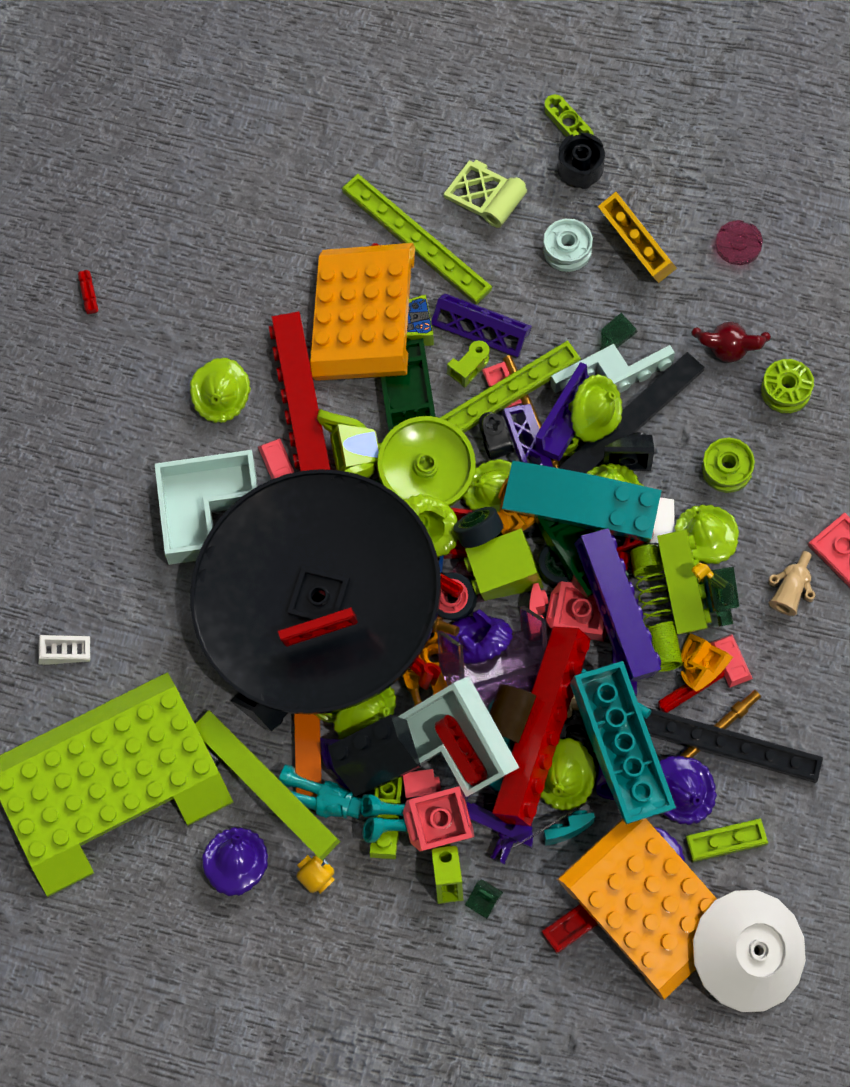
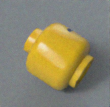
M307 855L297 865L300 870L297 872L296 878L310 893L318 891L321 894L335 880L332 877L334 875L333 867L325 859L322 861L316 855L312 858Z

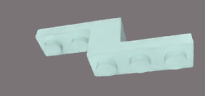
M612 344L552 375L551 388L555 393L563 391L579 363L582 362L587 364L588 376L595 375L596 372L606 376L613 381V384L617 386V390L621 393L630 388L631 384L647 380L658 370L665 371L673 363L675 352L669 345L628 366L616 346Z

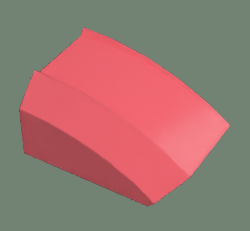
M559 582L550 596L546 622L551 629H553V626L579 628L591 640L604 642L607 631L594 596L591 595L586 598L573 583Z
M460 786L406 800L403 816L410 843L417 850L424 851L474 838V830L465 795Z

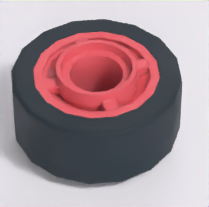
M453 572L443 574L461 584L463 592L455 603H449L447 599L448 593L441 590L438 615L453 621L463 619L472 613L477 603L478 596L474 591L472 582L462 574Z

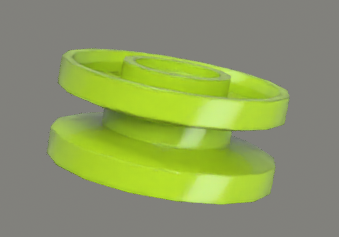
M794 359L776 361L767 368L761 384V396L764 402L777 412L794 413L800 411L808 404L814 388V377L810 369L802 362ZM783 384H788L792 388H786Z
M730 437L718 439L711 443L705 451L702 464L703 478L710 487L719 492L731 493L741 490L752 477L755 464L753 452L747 444L739 439ZM725 462H729L733 464L734 467L725 468L722 464Z

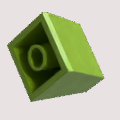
M522 528L496 537L480 546L465 549L468 556L464 558L468 572L473 571L475 580L471 581L476 595L481 594L484 601L529 592L532 590L534 583H539L540 589L544 588Z

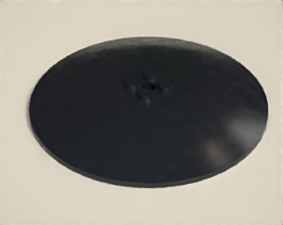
M318 469L290 473L272 479L242 496L219 518L209 532L198 554L192 574L190 589L192 623L202 651L212 667L233 689L246 698L262 706L293 714L311 715L341 711L357 706L382 693L399 680L414 664L428 642L437 619L441 597V572L438 556L426 527L414 510L392 490L372 479L351 472ZM317 591H324L326 594L321 602L313 601V595ZM352 608L356 614L358 623L288 647L282 643L278 631L341 610Z

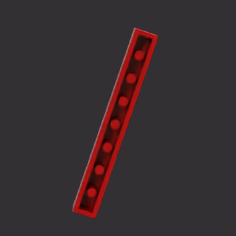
M300 311L271 316L273 325L269 326L271 340L276 339L277 346L272 347L275 361L280 360L281 364L280 368H276L279 382L284 381L285 389H280L283 404L288 403L289 410L285 411L287 425L292 424L293 432H289L291 447L296 446L297 454H293L295 469L300 468L301 471L330 470L322 425L317 420L319 408Z
M553 626L532 690V694L536 695V699L520 741L515 743L512 755L519 768L504 776L492 812L504 823L531 827L533 818L536 815L539 799L544 790L548 771L552 766L556 746L560 741V734L574 696L570 682L575 675L581 674L582 665L590 646L591 639L579 628Z

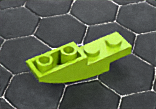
M403 776L375 789V796L385 803L401 804ZM400 815L375 816L383 819H400ZM387 831L376 842L371 843L370 858L396 859L399 831Z

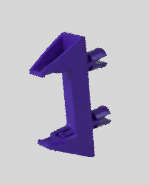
M466 802L472 822L498 833L499 840L492 855H490V858L493 860L503 850L500 863L505 865L513 844L520 843L533 835L532 824L531 827L507 824L496 817L491 811L474 803ZM533 837L521 845L533 849Z

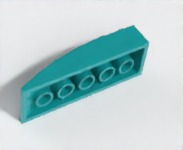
M512 461L502 510L595 531L609 528L612 535L648 542L652 539L662 490L576 471Z
M617 662L575 675L570 682L575 700L604 777L625 824L627 825L676 809L624 662Z

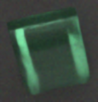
M481 879L476 883L465 906L487 919L503 892Z

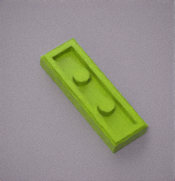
M761 818L688 835L685 838L692 863L768 845Z

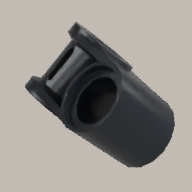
M492 412L482 414L478 424L489 460L491 461L514 453L513 445L502 417ZM489 418L496 420V423L493 424V429L486 427V424L489 423Z

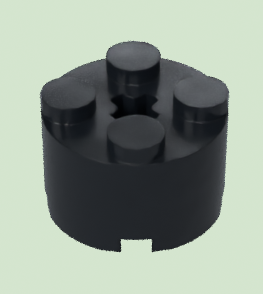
M581 133V135L575 136L572 134L566 137L559 147V176L566 183L581 189L589 188L601 178L605 163V150L601 140L590 133Z

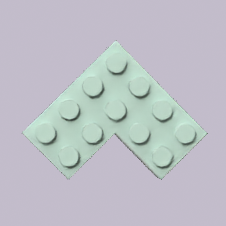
M252 450L155 464L164 551L168 564L196 561L205 539L214 526L212 512L228 510L242 496L258 487Z
M469 676L452 683L398 716L407 720L420 765L442 753L466 797L519 768ZM445 715H451L456 719L487 770V779L476 786L470 785L464 779L435 730V723Z

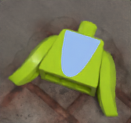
M319 409L317 420L326 430L331 432L330 439L336 470L351 472L369 478L377 466L378 453L382 444L378 443L376 432L373 429L367 428L355 418Z

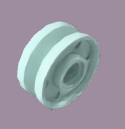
M565 218L551 224L544 233L543 254L551 267L559 271L572 272L585 266L592 254L593 237L590 229L576 219Z

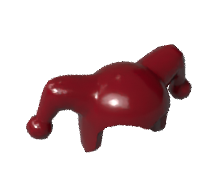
M724 322L718 325L713 333L701 332V329L698 327L693 328L691 331L692 336L697 338L702 345L711 348L718 359L728 363L742 359L747 351L760 350L771 338L768 332L762 333L761 336L747 335L744 328L734 322Z

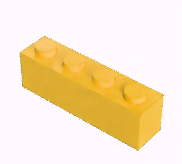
M617 192L613 193L598 206L658 283L677 269Z

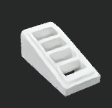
M39 635L38 664L49 665L90 661V636ZM77 644H82V654H77ZM58 645H61V654H57ZM67 645H72V654H67ZM46 646H51V654H46Z

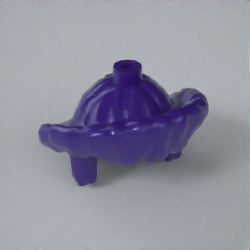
M480 609L476 610L473 616H468L452 623V625L460 628L457 636L447 633L444 635L447 648H449L452 656L464 664H476L498 657L502 651L507 649L513 638V632L508 623L503 619L487 616Z
M669 756L666 759L660 760L661 768L676 809L664 812L663 815L672 821H676L678 824L686 825L698 824L701 820L706 819L711 814L717 797L715 792L716 785L708 767L694 758H685L683 756Z
M232 827L229 830H223L222 833L216 834L215 838L209 841L202 855L205 876L217 892L224 893L227 896H240L251 890L253 886L259 883L268 867V854L264 840L259 838V835L253 833L250 829Z

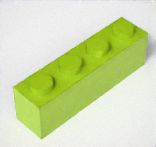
M687 529L658 535L657 539L677 634L683 635L709 629L708 623H712L709 608L704 609L702 600L707 598L704 583L699 584L698 578L691 570L700 563L699 559L694 560L692 550L697 549L694 535H689Z

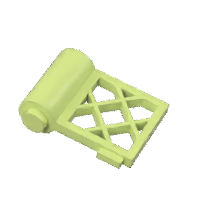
M469 160L445 191L444 198L482 216L493 227L500 228L527 193L526 184L517 177L506 179L488 170L487 165L478 160L474 162ZM471 170L480 174V178L467 180L466 176ZM496 181L499 184L496 188L486 190L484 183ZM482 183L483 191L470 194L468 186ZM466 187L467 195L456 196L453 194L456 189ZM481 197L486 199L481 208L472 204V199Z

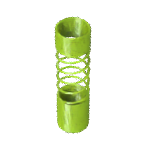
M648 544L632 549L630 551L633 575L635 578L640 579L635 587L642 591L638 595V600L644 603L641 609L647 604L657 605L669 602V597H660L648 602L640 599V596L645 592H661L668 588L667 585H657L645 590L638 587L639 582L642 580L653 581L665 577L664 573H659L664 569L659 546ZM656 575H663L657 578H649ZM665 587V588L659 589V590H651V589H655V588ZM668 599V600L662 601V602H654V601H658V600ZM664 609L651 614L643 612V615H646L643 622L645 624V620L650 616H666L673 611L671 609ZM672 621L662 622L654 626L645 624V627H648L652 635L651 643L653 649L658 653L661 660V670L659 672L677 669L683 663L676 626H674L675 623Z

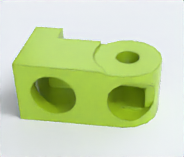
M479 340L471 343L469 351L459 361L453 358L447 364V374L466 388L489 362L490 349L488 344Z

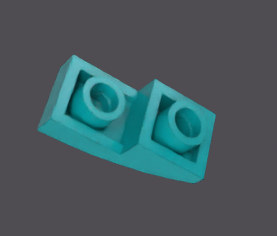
M586 810L575 811L572 813V816H568L567 827H564L563 824H554L548 827V829L544 830L543 835L545 846L569 840L587 830L594 824V812L587 813Z

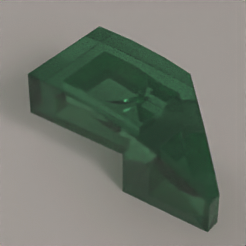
M622 313L602 328L600 350L612 344L618 348L638 332Z

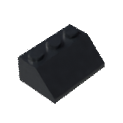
M389 715L328 746L334 770L355 797H360L421 767L407 720L393 715Z

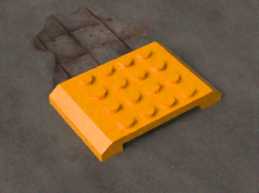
M413 243L321 251L318 260L310 359L312 377L315 381L407 375L408 352L406 350L410 278L415 258V246Z
M622 818L569 867L557 881L573 899H577L641 972L649 986L662 1000H665L696 970L693 956V938L700 917L717 898L647 819L626 825Z

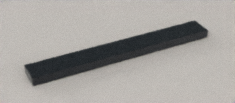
M686 352L622 410V420L611 434L595 442H586L559 468L587 473L594 467H598L603 463L605 446L628 434L636 433L704 371L705 367L691 354Z
M649 708L651 710L650 716L647 719L644 718L648 732L652 737L810 782H818L823 761L821 756Z

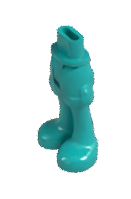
M286 764L283 767L279 780L286 787H297L317 794V797H312L291 791L307 808L315 810L316 815L324 818L343 817L347 819L348 816L359 818L361 798L354 797L352 792L349 793L339 787L337 783L326 781L322 784L305 779L296 773L292 765Z
M372 794L364 795L360 805L361 814L364 817H371L363 825L362 834L364 841L374 843L387 831H402L408 834L404 819L375 817L378 815L403 816L405 804L385 803Z

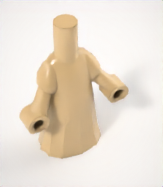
M803 551L797 564H791L783 572L770 576L768 583L774 587L778 585L780 580L784 579L772 599L768 602L776 611L789 616L797 615L799 601L804 588L806 591L804 599L808 602L814 600L815 592L812 591L810 585L811 575L806 568L811 559V553Z

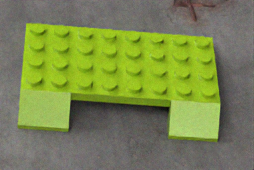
M168 672L0 755V801L30 866L47 897L94 874L81 846L173 799H175L187 826L234 803Z

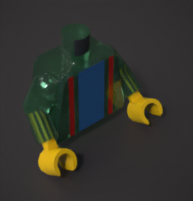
M698 563L691 570L698 578L699 584L704 583L707 596L705 598L706 608H709L710 614H717L719 627L733 625L731 610L739 608L734 567L711 570L708 565Z

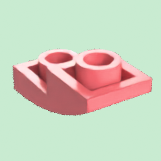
M539 583L533 584L530 596L529 624L533 641L543 639V630L546 629V624L541 614H545V606L549 604L546 591L540 590Z

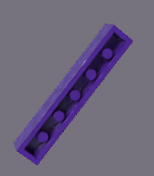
M609 528L582 535L574 544L617 661L624 662L630 682L654 676L661 670V660L658 653L653 649L651 643L652 635L643 622V611L637 605L634 598V587L630 581L628 582L625 574L626 566L623 559L618 555L615 537L611 535Z

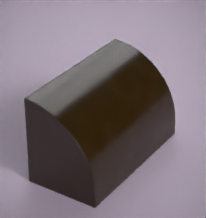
M500 684L489 714L507 744L519 743L536 695L517 687Z

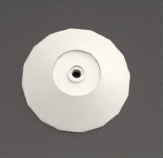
M758 890L733 891L715 900L700 917L693 938L694 966L704 988L720 1004L740 1012H763L784 1002L799 984L806 962L804 936L795 915L775 897ZM755 946H758L760 949L758 955L754 952Z

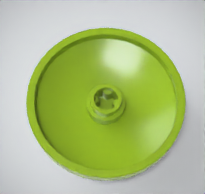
M432 416L414 417L396 425L384 438L377 460L381 484L395 492L403 500L419 494L424 496L431 495L439 498L441 501H445L449 504V507L457 503L466 494L473 481L476 467L474 450L467 436L451 422Z

